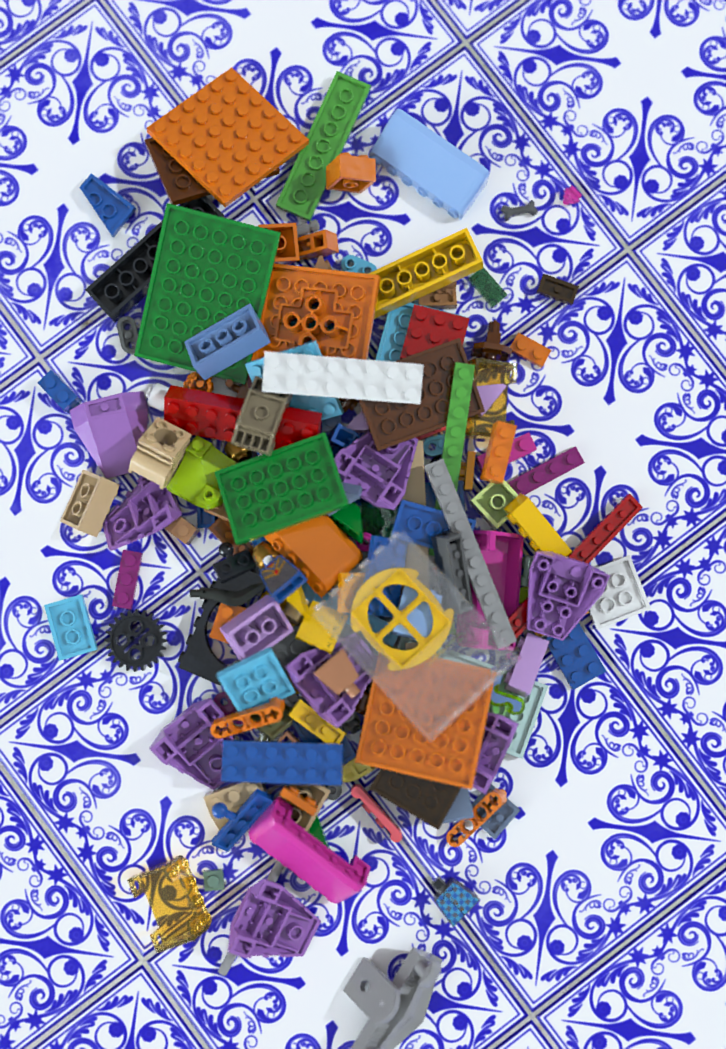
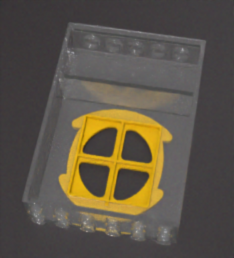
M396 531L388 539L390 543L386 547L381 545L374 552L376 556L371 561L366 559L359 566L361 570L356 575L352 572L344 580L346 584L342 588L337 586L329 593L331 598L327 602L322 600L314 607L316 612L313 615L431 742L521 657L405 532L402 531L399 534ZM393 584L405 585L416 590L418 596L405 609L400 611L383 594L382 590L384 587ZM374 597H377L394 616L393 620L378 633L372 631L368 620V606ZM423 601L429 604L433 616L432 631L428 637H423L407 620L408 614ZM402 624L418 641V646L411 650H397L385 645L383 638L395 626Z

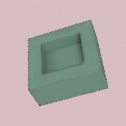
M223 868L203 871L205 892L225 889Z

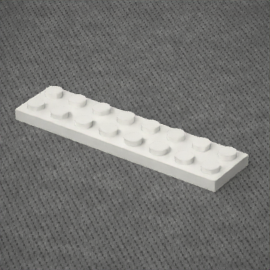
M265 352L262 392L420 404L424 364Z

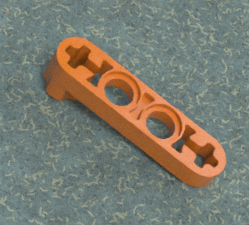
M272 697L269 703L217 718L213 721L210 732L212 736L220 739L278 722L283 716L285 702L283 699ZM258 714L261 716V720L254 721L251 715ZM239 719L243 722V725L235 726L233 720ZM219 726L220 728L224 729L223 731H221L220 729H216V727Z
M495 788L472 808L474 818L460 820L447 833V843L452 847H458L463 844L506 803V791ZM479 807L486 810V817L478 815L477 809ZM465 820H470L473 823L472 830H468L465 827ZM461 830L463 834L458 837V840L454 841V835Z

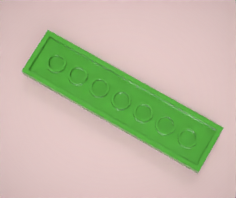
M336 71L307 135L309 145L299 152L278 198L276 208L308 222L312 220L326 189V166L342 153L371 90V85Z

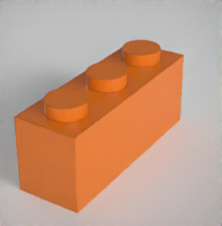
M502 421L493 423L480 480L495 484L503 483L517 425Z

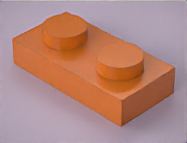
M519 332L510 346L513 353L540 368L543 367L551 352L547 347Z
M285 785L280 795L314 816L318 810L317 802L309 796L305 798L300 795V791L296 787Z

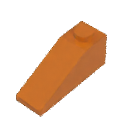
M326 229L298 237L300 260L339 253L337 234Z

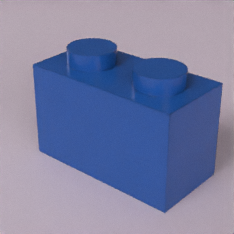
M52 370L37 382L68 414L70 413L69 410L82 402L81 398Z

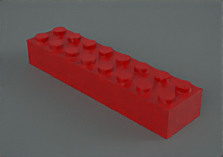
M171 385L164 396V420L192 435L231 442L245 399ZM292 407L285 408L274 438L275 447L273 450L320 434L322 413Z

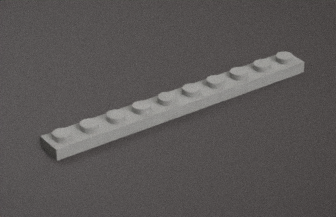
M444 459L425 465L424 468L450 532L462 534L468 576L497 649L517 641Z

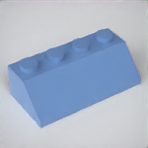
M251 304L246 305L184 341L192 365L204 381L271 343L266 329Z

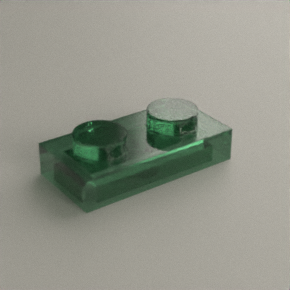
M484 267L468 279L492 309L508 295Z

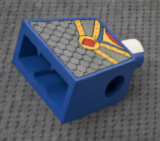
M268 555L263 559V564L266 567L260 571V575L270 596L278 604L308 580L299 569L282 555L275 559L272 555Z

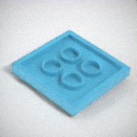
M271 646L216 673L217 678L238 712L269 703L272 697L284 699L296 693Z

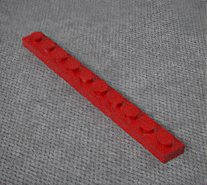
M627 494L567 557L589 564L643 507L631 494ZM528 597L508 617L516 639L526 629Z

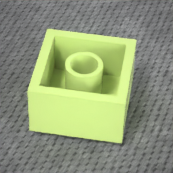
M505 480L501 484L490 482L469 503L496 530L507 520L506 516L508 514L504 508L518 494Z

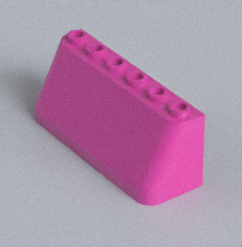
M474 530L473 534L505 613L509 617L519 606L524 537L521 534ZM470 582L474 608L457 614V644L463 647L478 649L516 650V642L497 649Z
M280 796L274 800L250 827L248 834L254 844L264 849L268 855L277 859L284 867L290 869L298 878L303 879L331 903H341L360 892L367 884L371 867L356 855L351 859L350 864L295 823L290 819L294 807Z

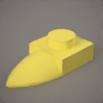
M355 757L343 766V782L358 780L373 771L375 767L355 763Z

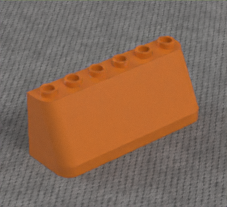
M327 515L264 536L280 555L301 571L308 579L306 582L321 598L338 584L339 573H350L363 559L360 549Z

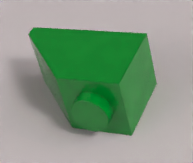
M352 502L349 504V507L332 514L331 520L344 533L362 544L364 542L361 509L358 504Z

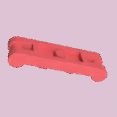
M354 784L351 788V795L354 798L361 799L363 802L362 807L369 814L372 812L377 817L375 821L382 829L386 827L390 832L393 842H400L402 839L401 829L360 784Z

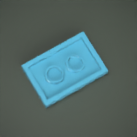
M83 594L44 605L59 661L98 650Z

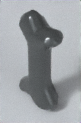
M530 200L526 206L511 208L504 205L501 208V211L505 214L504 219L506 221H509L513 215L528 213L535 216L538 213V209L534 207L535 202L533 200Z

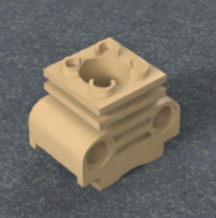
M157 417L139 439L138 449L130 461L128 472H135L160 485L159 488L163 490L179 468L186 453V448L191 443L190 438L192 434Z

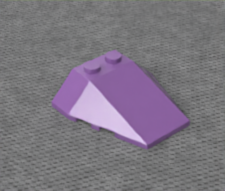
M368 431L364 436L353 441L351 445L340 450L334 458L341 481L361 486L363 488L361 498L371 505L395 510L406 492L418 439L413 438L376 451L370 431Z
M140 476L137 480L138 485L132 492L128 491L125 494L127 498L120 506L117 504L103 522V530L109 550L113 551L159 532L182 516L176 495L169 492L167 488L160 489V485Z
M353 633L338 639L331 654L315 648L300 654L286 666V669L294 687L318 716L335 728H338L353 714L367 685L371 682L376 668L377 657L357 633ZM341 649L346 652L359 675V678L354 683L360 692L352 699L345 690L337 695L313 674L314 671Z
M212 698L193 703L167 724L149 749L162 763L176 768L179 772L185 773L199 783L215 790L224 783L221 781L223 741L234 740L233 735L220 739L212 736L210 728L213 721L225 715ZM219 726L216 727V729H220L221 731H223L224 729L220 728Z
M488 713L473 788L484 794L487 793L509 749L519 723L501 714Z
M262 879L248 888L230 924L228 952L243 958H252V956L269 958V956L275 955L280 957H303L321 920L281 884Z

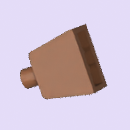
M343 649L339 650L313 672L318 679L337 695L345 690L352 699L360 692L354 683L359 678V675Z

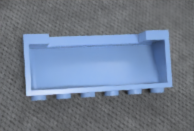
M396 109L370 151V157L376 159V165L381 164L384 166L389 174L392 176L397 175L405 185L417 189L418 194L430 198L435 206L443 207L455 219L459 218L462 220L487 185L490 175L483 165L401 109Z

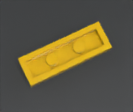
M298 699L288 713L289 717L325 743H340L346 735L340 728H335L318 716L313 708L301 699Z

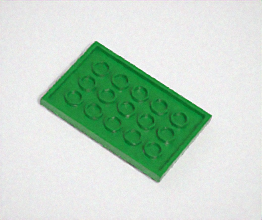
M325 432L273 450L271 456L262 454L215 471L236 545L250 542L350 506Z

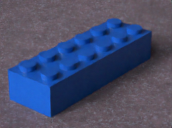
M224 740L221 781L342 785L344 743Z

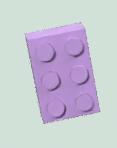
M269 595L264 596L219 628L240 661L270 646H274L294 631L279 604Z

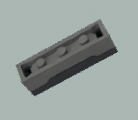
M444 531L432 536L431 540L444 611L451 608L454 613L461 614L474 608L462 534Z

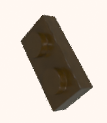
M543 274L536 293L572 306L579 286Z

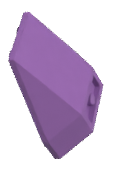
M144 392L118 393L84 402L69 410L74 430L105 478L110 479L129 474L130 461L138 449V441L147 430L148 406Z
M536 551L529 569L527 630L563 641L603 594L610 575L585 562L551 551Z

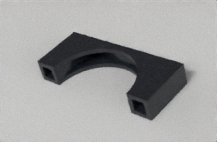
M249 571L224 583H220L217 578V581L213 580L210 588L238 592L251 585L264 582L261 575ZM265 589L258 593L257 596L261 597ZM205 599L201 607L203 609L201 617L197 616L193 625L196 627L193 634L190 633L187 638L186 644L188 647L179 656L178 662L180 665L178 668L222 686L216 673L228 665L223 663L214 654L207 637V625L210 615L220 602Z

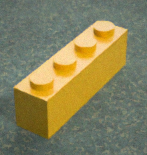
M520 493L504 508L508 514L506 516L513 525L516 524L519 527L517 531L524 538L527 537L530 540L528 544L534 551H551L564 556L572 553V550L529 497Z

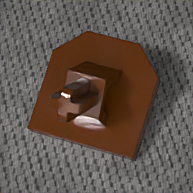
M497 320L489 323L486 341L473 344L471 356L485 358L488 361L501 360L508 362L512 354V348L500 344V323Z

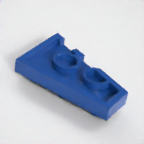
M92 173L79 187L114 238L136 211V207Z

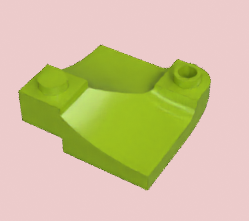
M195 436L186 448L184 458L166 488L169 492L200 508H216L223 503L215 471L237 464V462L220 452L212 443L199 436Z

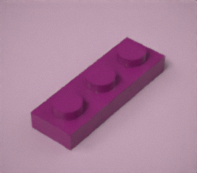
M123 550L112 606L132 610L143 553Z

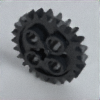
M136 609L134 614L131 610H128V616L120 613L121 619L115 617L114 621L116 624H109L112 631H106V633L110 635V638H106L104 641L110 642V645L106 646L105 649H111L108 656H115L113 663L120 661L119 668L126 665V671H129L133 666L134 672H137L140 666L141 670L145 671L146 665L149 668L153 667L152 661L159 663L157 656L164 657L161 650H167V647L163 643L169 640L164 639L163 636L168 632H162L161 629L165 624L158 625L160 618L153 620L154 613L147 616V610H143L142 614H140L139 609ZM136 621L141 624L139 632L133 629V624ZM146 628H149V631L138 640L140 644L132 645L125 653L124 650L135 641L133 637H139ZM121 635H125L127 638L125 645L119 643ZM148 635L154 637L155 642L152 646L146 643ZM134 649L140 651L139 659L133 658L132 651Z

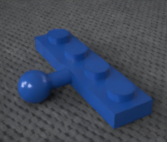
M256 789L236 813L228 810L227 806L222 802L214 804L212 807L213 816L219 819L225 817L229 821L213 837L212 846L229 852L274 802L273 796Z

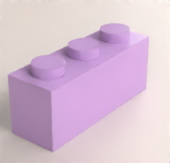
M529 632L524 637H520L517 643L518 653L513 655L510 662L513 665L511 672L507 671L503 681L506 683L504 689L524 698L530 695L549 644L548 640Z

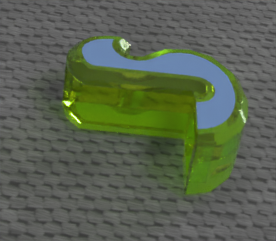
M496 670L490 703L496 707L508 705L506 711L509 714H521L525 709L524 700L498 690L504 671Z

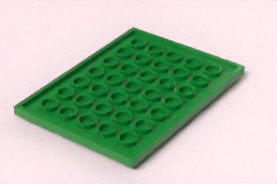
M167 203L134 356L195 372L196 370L192 365L184 341L248 304L252 305L261 321L281 232ZM253 353L213 376L246 384L248 371L245 364L252 360Z

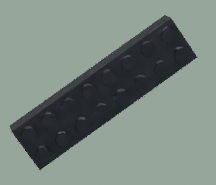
M207 196L179 205L225 218ZM163 220L85 289L115 323L147 295Z

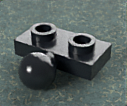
M224 542L219 546L218 551L226 559L213 564V569L220 583H224L255 569L257 565L248 549L233 555V545Z

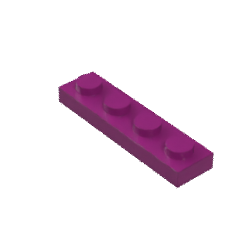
M575 446L511 480L508 484L518 495L520 493L526 495L585 462Z

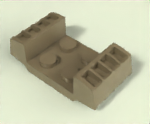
M255 376L238 417L231 443L234 446L271 456L275 447L274 438L285 408L290 406L293 394L262 392L263 378Z

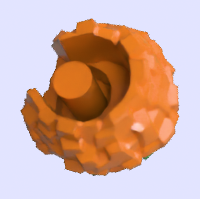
M196 371L190 373L183 383L184 388L211 393L214 390V385L211 381L212 377L204 381Z

